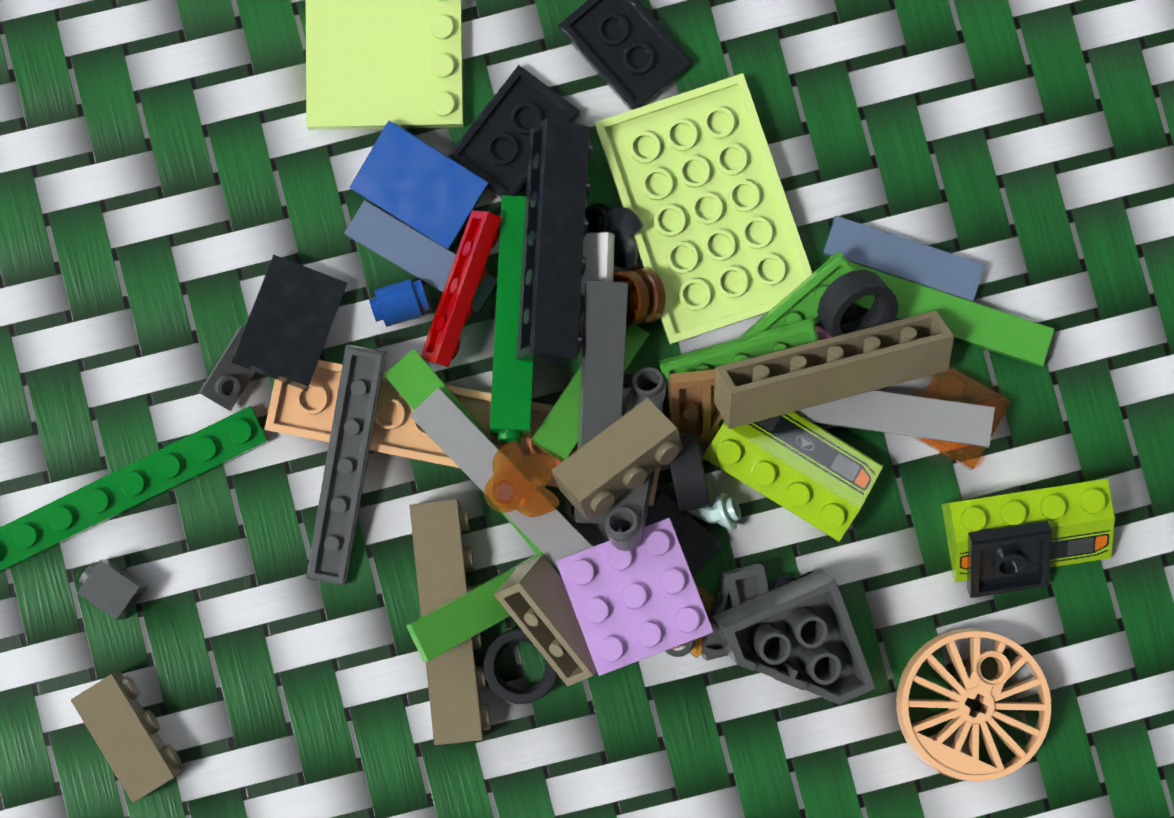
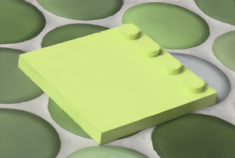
M306 0V114L308 130L384 129L388 120L395 122L403 128L464 127L462 0Z

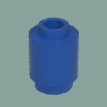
M410 279L375 289L376 298L369 299L375 321L384 320L386 327L421 317V312L430 310L421 280L411 282Z

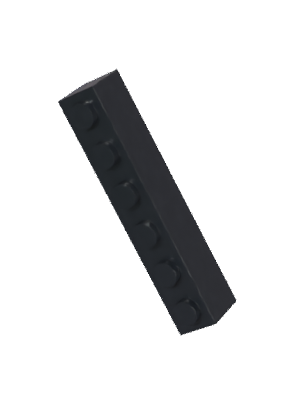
M545 118L530 128L516 359L561 366L576 360L581 350L582 336L579 332V316L584 307V296L581 294V279L586 269L583 242L588 231L585 205L590 193L587 168L592 155V143L589 141V126Z

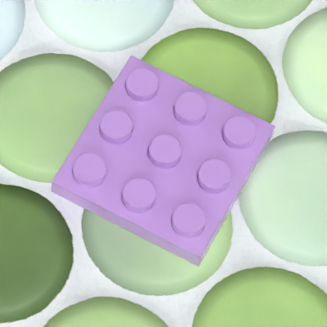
M670 518L646 526L641 544L631 551L618 550L610 541L556 561L599 676L713 633Z

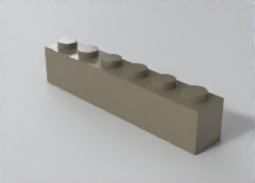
M932 311L715 367L714 404L728 428L731 429L949 371L954 335L937 311Z
M457 499L409 505L421 617L476 587L468 586L467 571L474 570L472 547H464L463 531H470L467 507L460 508V501ZM481 632L426 662L434 745L483 740L484 730H491L489 707L481 706L480 690H486L484 666H477L475 650H482Z

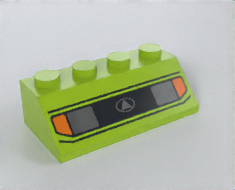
M797 412L783 414L731 429L723 421L702 457L837 541L841 540L860 511L883 468L882 464Z
M1108 479L941 504L954 582L967 580L969 532L1048 520L1052 530L1049 568L1112 558L1115 517Z

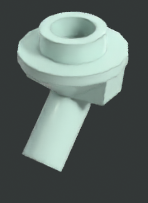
M720 492L717 495L712 508L706 507L686 511L704 522L718 523L729 530H735L737 528V520L741 519V511L734 497L729 498L725 492Z

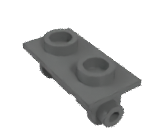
M241 325L237 332H234V337L207 380L202 383L203 386L199 391L201 395L229 411L233 409L255 371L231 363L245 328Z

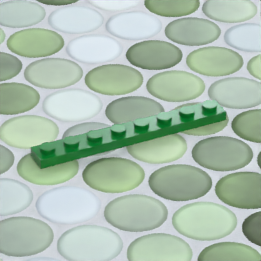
M252 406L244 408L1 526L0 573L268 443V437Z

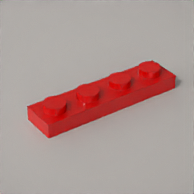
M471 211L421 353V357L425 361L449 367L451 361L457 356L460 349L459 337L464 323L472 315L474 308L472 300L477 286L485 278L487 272L485 263L490 249L498 241L500 235L499 224L502 217L486 211Z

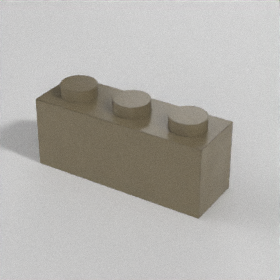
M646 398L551 471L559 490L582 516L589 521L597 514H602L609 510L614 501L628 490L639 487L646 477L661 465H667L672 462L683 449L677 427L649 398Z
M543 555L518 566L495 592L494 596L567 687L594 676L597 670L563 579Z
M118 672L107 676L71 699V702L130 800L134 803L182 774L178 767L181 764V760L171 744L165 745L157 733L161 728L154 714L150 710L144 711L137 700L140 692L134 681L128 675L123 677L122 673Z

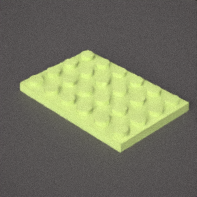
M743 73L595 122V127L622 207L634 211L643 223L641 231L633 236L637 244L643 268L655 271L664 285L666 301L660 319L669 345L766 314L812 274Z

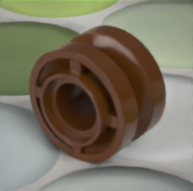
M640 268L633 271H618L613 274V282L628 283L626 326H633L639 323H653L662 316L666 301L665 289L655 271L649 268Z

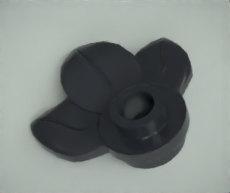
M594 203L586 207L585 217L588 219L587 233L609 232L615 234L614 265L624 269H633L638 259V248L632 236L636 235L643 228V223L639 216L631 209L625 207L612 209L602 203ZM601 216L603 225L599 230L596 223L597 219Z

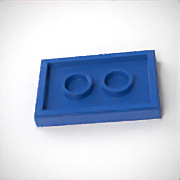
M388 120L349 188L449 250L490 182L395 122Z

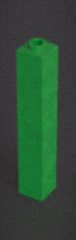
M502 195L501 200L502 218L500 221L490 434L491 436H498V441L520 443L522 442V437L531 438L534 362L516 359L526 196Z

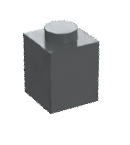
M100 560L98 564L92 562L83 572L79 580L83 585L77 593L115 620L126 619L148 586L112 561Z

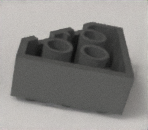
M822 569L712 616L725 652L741 667L758 671L773 677L777 681L800 690L809 691L839 705L876 689L837 582Z

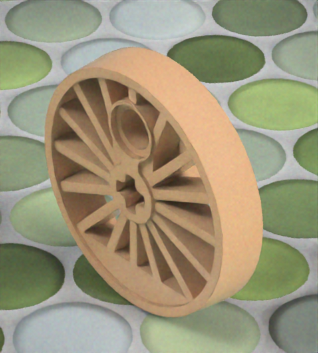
M963 628L934 637L919 648L911 657L899 681L896 710L901 732L906 742L917 757L926 765L951 778L967 781H988L1013 773L1026 764L1038 751L1046 737L1050 724L1051 696L1047 680L1041 668L1023 647L1010 638L994 631ZM970 637V658L966 667H964L954 641ZM980 637L996 641L993 649L980 650ZM943 645H946L959 678V683L932 655L934 651ZM1005 646L1018 655L1011 663L1002 654ZM992 657L997 662V672L993 677L985 679L980 672V666L984 659ZM925 660L948 683L952 691L916 675ZM1026 664L1033 677L1003 688L1004 683L1020 667ZM912 682L948 697V700L909 699ZM1037 686L1039 702L999 701ZM967 698H976V701L981 704L979 711L971 710L970 712V708L965 705ZM909 707L948 708L947 711L911 724ZM998 709L1037 710L1039 715L1036 727L1034 728L998 712ZM952 719L932 739L918 733L921 730ZM994 719L1032 735L1023 750ZM958 728L951 747L942 744ZM989 728L1016 755L1004 765ZM969 732V752L967 755L960 751ZM979 732L993 766L979 760Z

